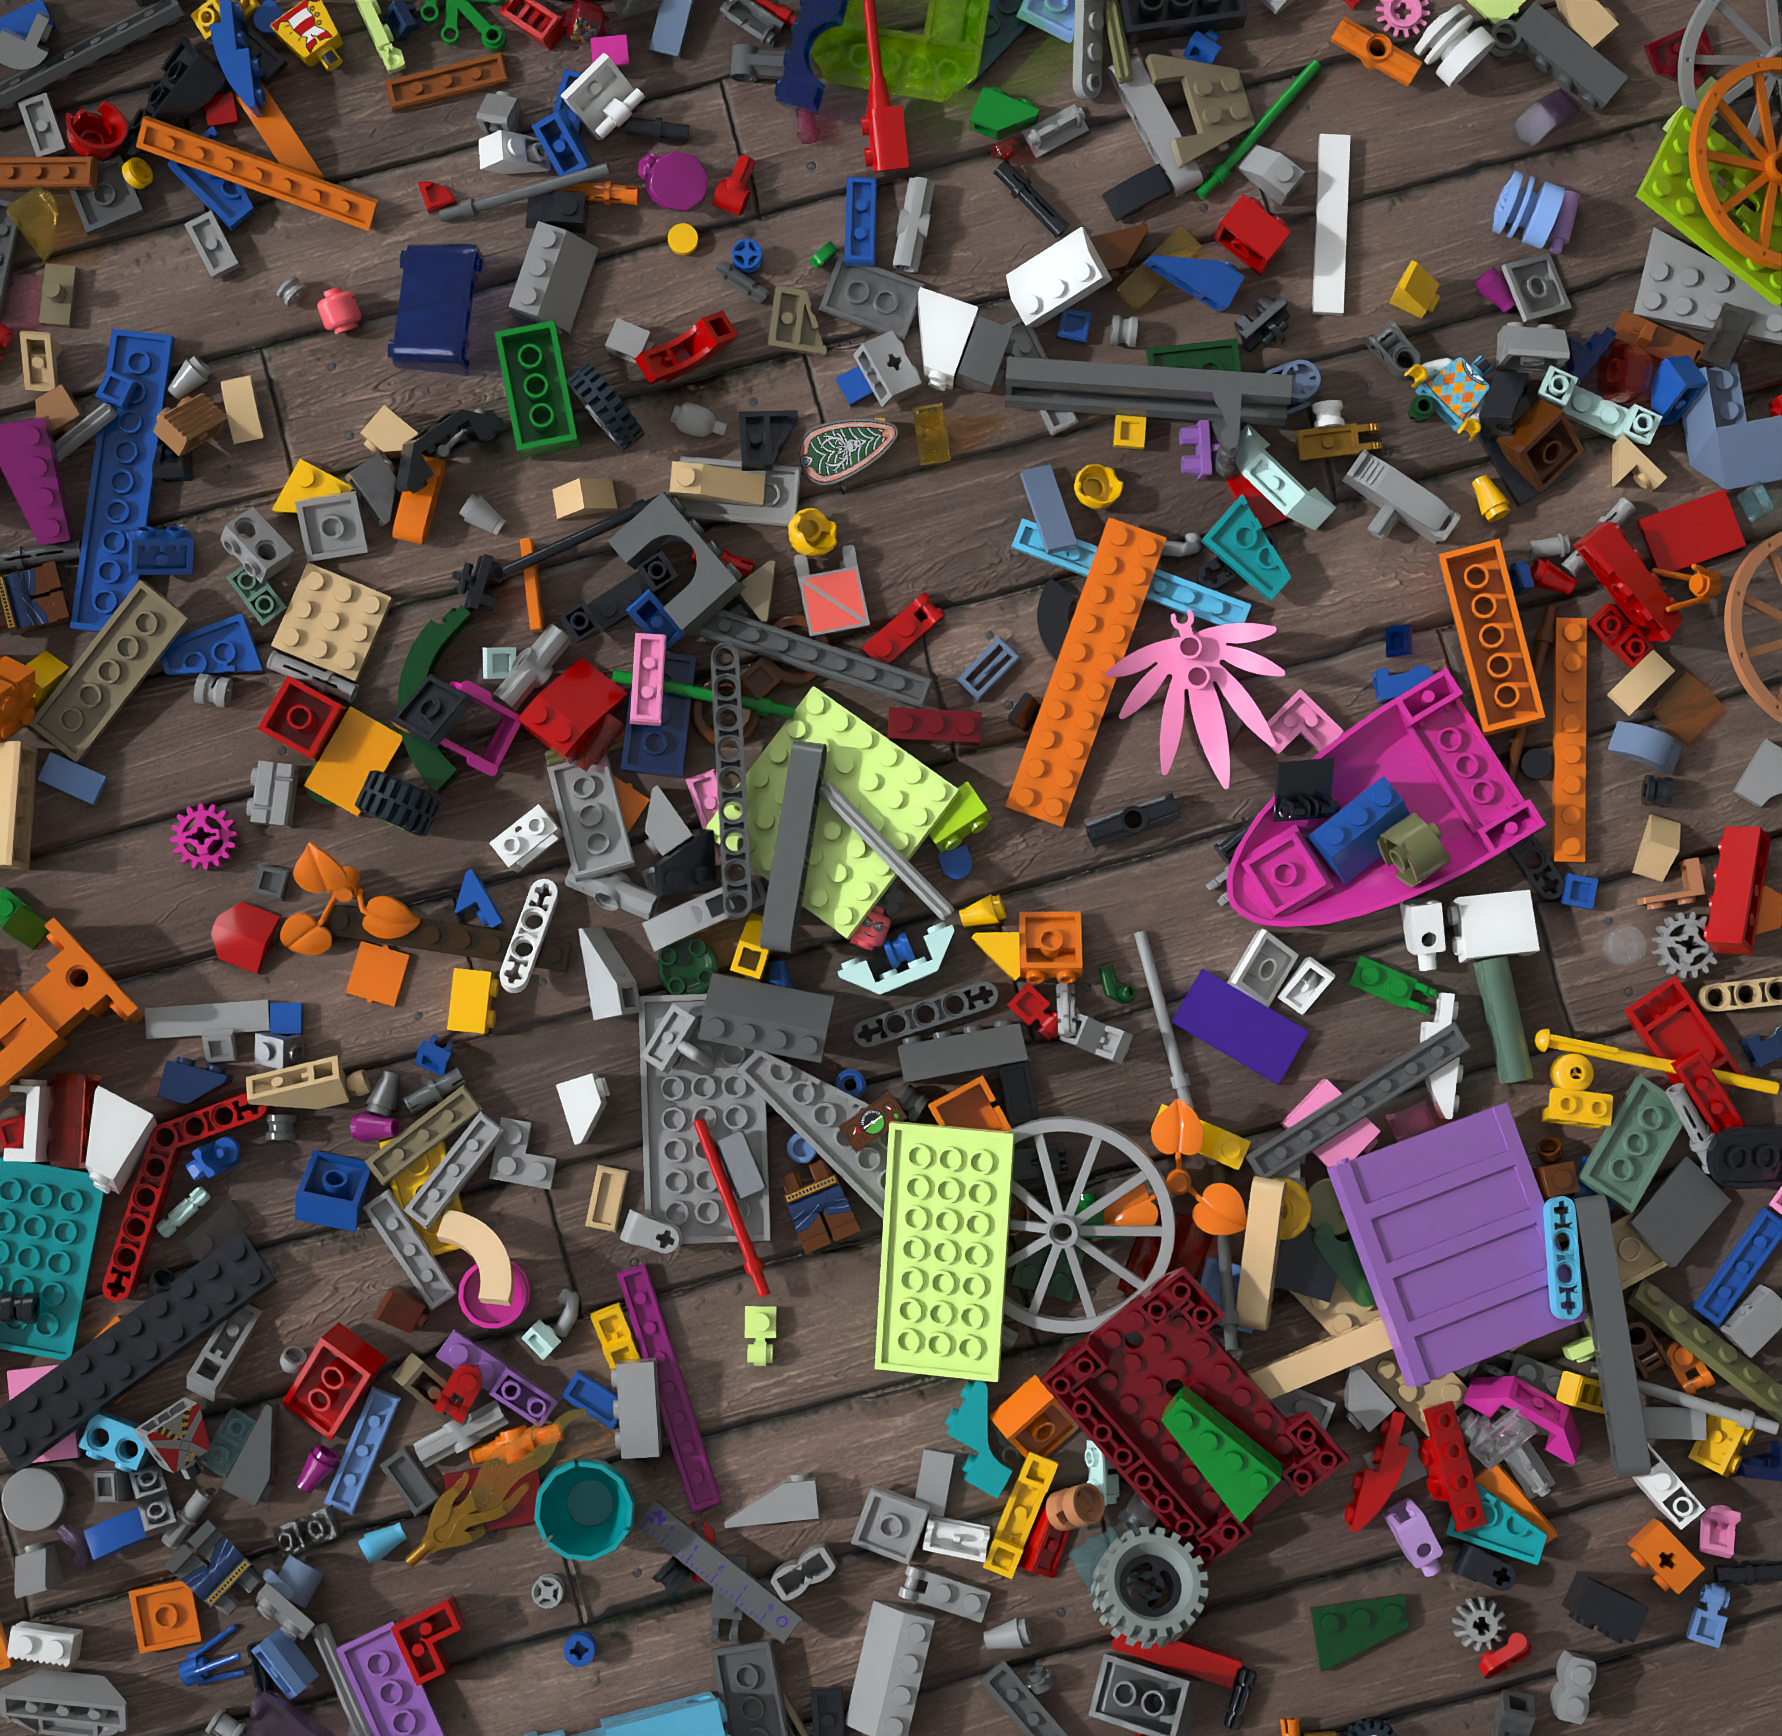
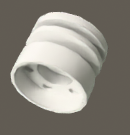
M1457 4L1448 12L1440 15L1426 29L1421 40L1414 48L1418 56H1422L1432 49L1424 60L1427 65L1437 61L1439 58L1443 60L1436 74L1450 88L1462 80L1488 54L1496 43V40L1482 26L1470 34L1467 32L1474 20L1472 15H1468L1458 22L1466 11L1461 4Z

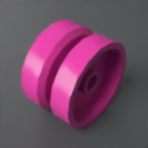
M510 1260L514 1272V1294L511 1306L480 1302L478 1296L481 1280L477 1264L464 1274L459 1284L458 1300L462 1312L472 1323L483 1328L497 1329L511 1324L525 1313L531 1301L532 1285L528 1274L518 1263Z

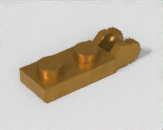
M1357 423L1345 424V426L1338 425L1334 427L1297 430L1294 434L1298 463L1358 456L1364 449L1369 453L1382 451V442L1374 441L1359 444L1358 435H1372L1379 432L1380 424L1357 425Z

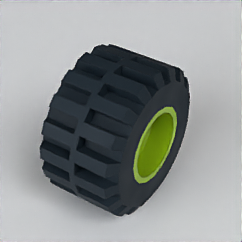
M373 770L369 772L355 806L360 811L417 836H427L441 801L437 796L381 771Z

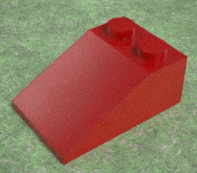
M581 657L541 691L518 717V720L527 732L571 765L629 694Z
M338 1322L320 1338L283 1400L282 1405L329 1440H332L374 1383L388 1358Z

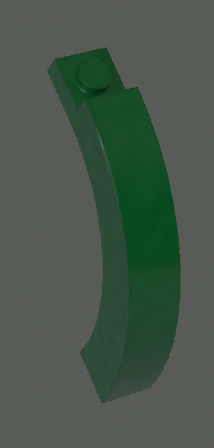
M462 605L458 609L452 608L442 620L444 624L441 627L431 619L416 638L407 655L400 677L398 711L430 674H434V670L447 647L474 619L473 615ZM401 730L405 747L414 766L431 788L441 795L461 772L448 760L439 745L434 749Z

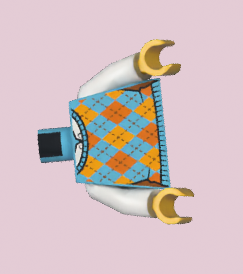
M1479 356L1469 365L1461 357L1454 361L1450 358L1429 361L1422 365L1416 364L1411 367L1404 376L1410 375L1415 379V383L1411 385L1413 388L1419 386L1415 392L1418 395L1431 397L1435 403V412L1455 432L1460 434L1462 430L1467 431L1470 434L1468 441H1473L1481 430L1479 413L1487 396L1486 392L1490 388L1489 384L1483 379L1492 369L1489 361L1483 356Z

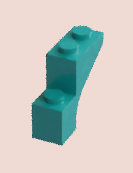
M968 1380L960 1394V1397L964 1398L959 1409L952 1408L944 1424L949 1426L947 1429L948 1435L978 1451L976 1455L970 1453L962 1468L966 1472L964 1480L998 1499L1013 1470L1012 1467L999 1460L988 1445V1388L986 1382L981 1380H974L972 1382Z

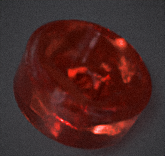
M1013 137L990 147L991 149L989 150L993 159L1009 160L1014 157L1016 150L1021 148L1018 138Z

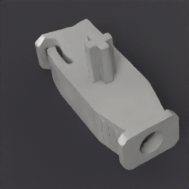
M1365 449L1342 480L1381 508L1367 528L1374 537L1377 536L1380 539L1384 537L1395 519H1398L1435 544L1437 541L1446 540L1462 516L1450 510L1437 496Z

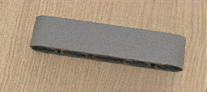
M1134 54L1130 56L1133 80L1130 83L1119 84L1117 82L1114 65L1108 67V74L1155 164L1160 163L1173 187L1172 194L1178 197L1203 184V176L1195 160L1191 161L1187 166L1178 169L1171 142L1175 138L1182 136L1156 87L1152 85L1150 76L1143 63Z

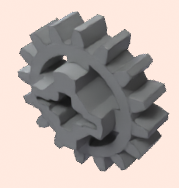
M1680 912L1675 914V921L1671 917L1664 919L1666 927H1656V931L1661 935L1660 937L1652 938L1651 942L1658 944V949L1653 950L1652 954H1660L1661 959L1657 962V965L1667 964L1666 973L1668 975L1677 971L1678 978L1683 979L1688 972L1691 979L1697 978L1698 970L1702 974L1709 972L1706 964H1717L1718 961L1712 957L1716 952L1698 935L1699 930L1704 937L1707 917L1702 916L1695 920V912H1689L1685 919L1683 913ZM1682 925L1679 934L1673 937L1669 936L1676 927ZM1686 940L1688 944L1697 948L1686 950V947L1676 943ZM1668 949H1670L1673 955L1675 956V961L1670 956ZM1698 954H1703L1701 960L1691 966L1694 957Z

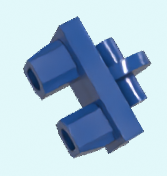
M225 1136L198 1147L192 1152L195 1159L187 1164L186 1168L195 1181L202 1179L206 1175L208 1178L235 1168L241 1163L238 1159L241 1153L240 1145L234 1138Z

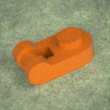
M1675 1340L1667 1344L1665 1352L1672 1363L1669 1369L1682 1393L1694 1396L1696 1391L1702 1387L1707 1389L1715 1385L1713 1376L1700 1359ZM1694 1368L1698 1376L1689 1380L1685 1372Z

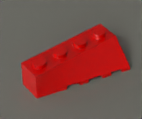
M1612 521L1599 523L1573 544V547L1632 625H1636L1649 641H1668L1684 619L1679 610L1666 611L1667 606L1677 602L1671 596H1667L1661 589V580L1655 573L1647 570L1642 563L1644 558L1636 548H1631L1624 539L1626 537L1624 530Z

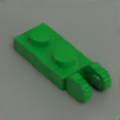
M1359 956L1348 981V985L1403 1009L1407 1007L1427 1016L1430 1015L1432 1009L1422 1003L1411 1001L1410 997L1413 990L1423 993V995L1429 998H1437L1439 991L1418 983V980L1363 956Z

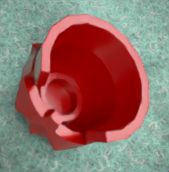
M105 100L98 108V112L102 114L101 116L96 113L86 112L84 109H80L74 117L66 112L67 137L74 151L81 157L94 156L99 161L104 162L115 152L118 146L122 145L127 135L128 124L124 114L115 105Z

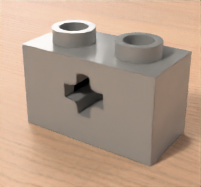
M893 330L862 343L853 354L882 408L912 395L922 383L918 370L910 363L905 354L903 343L896 338Z

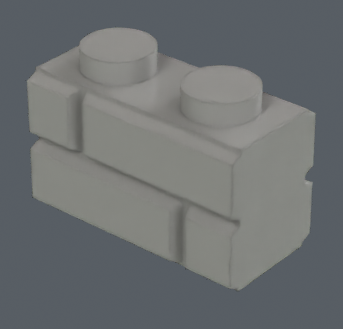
M258 761V767H253L250 779L251 786H255L254 796L248 799L246 808L247 816H251L250 822L259 825L292 828L300 767L293 764Z

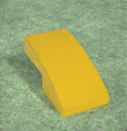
M620 1302L590 1313L610 1369H615L619 1360L641 1359Z

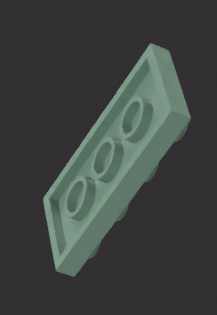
M1642 1075L1636 1076L1611 1119V1126L1604 1130L1577 1177L1580 1182L1598 1194H1604L1608 1201L1628 1214L1632 1213L1683 1126L1664 1090ZM1683 1105L1685 1113L1687 1114V1116H1689L1690 1113L1688 1112L1686 1106Z

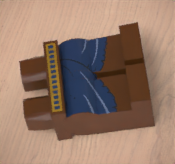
M55 561L43 563V566L0 576V604L3 611L0 612V633L9 632L11 636L71 622L69 606Z
M824 1159L809 1165L815 1180L813 1182L803 1185L797 1170L782 1176L786 1192L783 1196L805 1254L831 1244V1238L821 1217L822 1213L826 1218L835 1242L861 1231L836 1173L831 1172Z

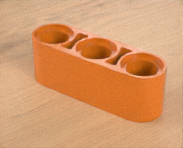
M425 455L423 458L434 475L426 480L428 484L420 491L413 494L411 491L402 492L392 536L395 539L424 545L427 540L445 472V460Z

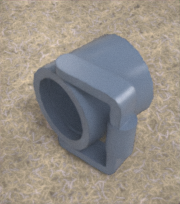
M1300 359L1280 365L1266 372L1267 374L1282 372V375H1293L1290 405L1296 407L1286 410L1287 416L1312 406L1311 400L1317 392L1321 381L1319 370L1313 363Z
M289 1554L280 1572L272 1568L266 1569L263 1573V1579L284 1598L306 1608L325 1573Z

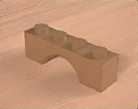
M62 384L35 399V417L49 415L54 442L86 418L71 392ZM0 467V478L3 476V473H2L3 471H2L1 467Z

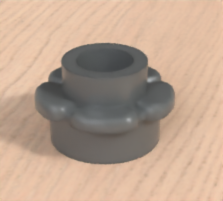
M1039 1665L1031 1669L1027 1674L1026 1687L1031 1688L1034 1694L1044 1693L1055 1684L1053 1670L1049 1667L1044 1668L1043 1665Z

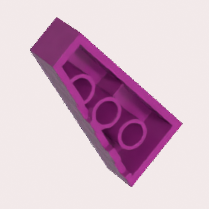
M49 415L0 423V467L38 544L45 545L71 540L75 536Z

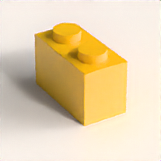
M454 968L447 1030L488 1034L489 1028H494L496 1011L491 1010L492 997L497 998L499 991V979H495V973Z

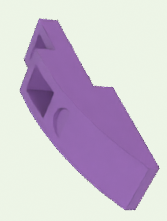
M455 1329L436 1354L438 1359L453 1369L467 1363L478 1367L482 1373V1388L487 1390L489 1395L539 1428H541L558 1403V1400L523 1373L481 1344H476Z

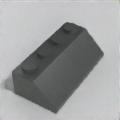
M713 972L703 1009L698 1039L821 1063L835 996Z
M1012 1019L994 1022L995 1028L982 1030V1025L980 1024L964 1027V1034L952 1036L951 1030L933 1033V1040L921 1041V1036L902 1039L903 1045L897 1047L904 1083L1028 1060L1020 1023L1013 1024Z

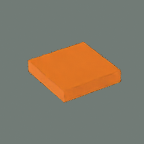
M181 1580L137 1588L128 1592L140 1654L204 1640L196 1594Z

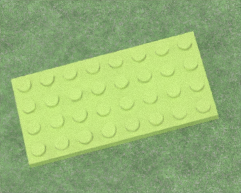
M891 1121L889 1123L875 1369L991 1382L999 1381L1015 1132Z

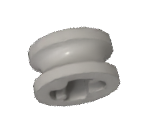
M296 276L287 279L280 286L276 294L280 299H285L284 303L288 307L296 304L307 291V287L304 284H298L299 279Z

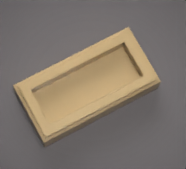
M598 1165L585 1226L611 1232L617 1231L629 1171Z

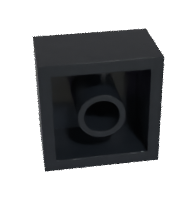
M1579 1571L1576 1572L1562 1603V1606L1570 1611L1568 1616L1574 1619L1575 1622L1591 1630L1596 1625L1598 1626L1597 1630L1603 1633L1604 1636L1622 1644L1624 1639L1634 1643L1649 1610L1647 1606L1635 1598Z

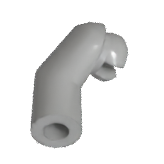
M1187 533L1185 535V542L1165 541L1161 556L1182 557L1198 553L1202 547L1200 544L1201 535Z
M565 1288L557 1299L558 1303L564 1305L565 1308L553 1328L560 1337H567L577 1319L579 1306L578 1294Z

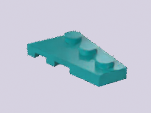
M1241 494L1204 536L1201 542L1270 602L1291 579V575L1274 546L1270 544L1261 529L1262 526L1258 519L1251 512L1244 495Z
M1476 1482L1487 1524L1459 1533L1456 1531L1451 1515L1446 1535L1538 1565L1547 1532Z

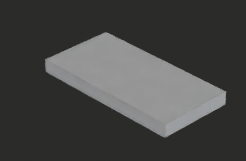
M680 456V462L707 464L742 471L741 461ZM775 465L773 470L746 471L766 475L763 506L679 499L687 509L683 514L687 519L694 518L695 520L788 528L792 517L798 512L802 468Z
M604 751L575 759L571 765L565 762L547 767L575 881L580 882L636 866L607 752Z

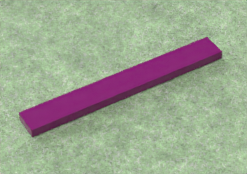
M645 1263L617 1272L616 1274L643 1359L657 1358L660 1414L691 1512L722 1503L721 1496L648 1265Z

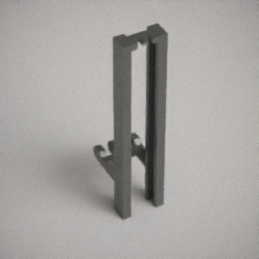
M1007 357L1005 407L1209 420V425L1219 442L1215 469L1219 475L1225 477L1231 475L1234 470L1239 445L1240 423L1286 425L1287 405H1290L1292 398L1293 375Z

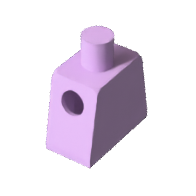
M1409 1497L1381 1511L1403 1553L1415 1568H1421L1426 1577L1437 1574L1442 1569L1437 1558L1442 1556L1443 1551L1423 1512Z

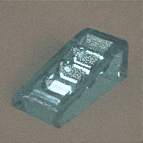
M1760 481L1752 484L1737 495L1744 512L1751 522L1769 514L1774 509L1773 503Z

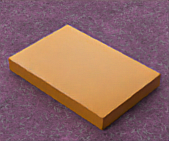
M350 706L304 786L359 817L361 811L355 806V803L369 772L373 770L385 772L403 741L402 735Z

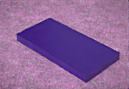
M1201 969L1171 1020V1023L1276 1085H1279L1309 1033L1306 1029L1204 969Z

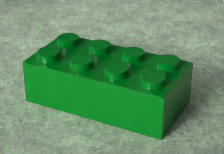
M555 320L494 332L516 448L521 459L581 447L570 387L566 382L568 376L559 330Z

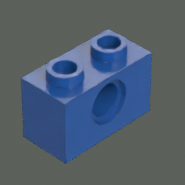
M565 109L558 110L531 126L559 176L586 169L594 164Z

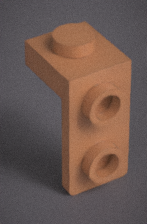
M1699 857L1679 861L1684 891L1637 899V906L1646 904L1647 910L1666 907L1665 901L1677 899L1678 905L1697 902L1696 896L1705 894L1703 882H1706V870L1704 865L1700 864Z

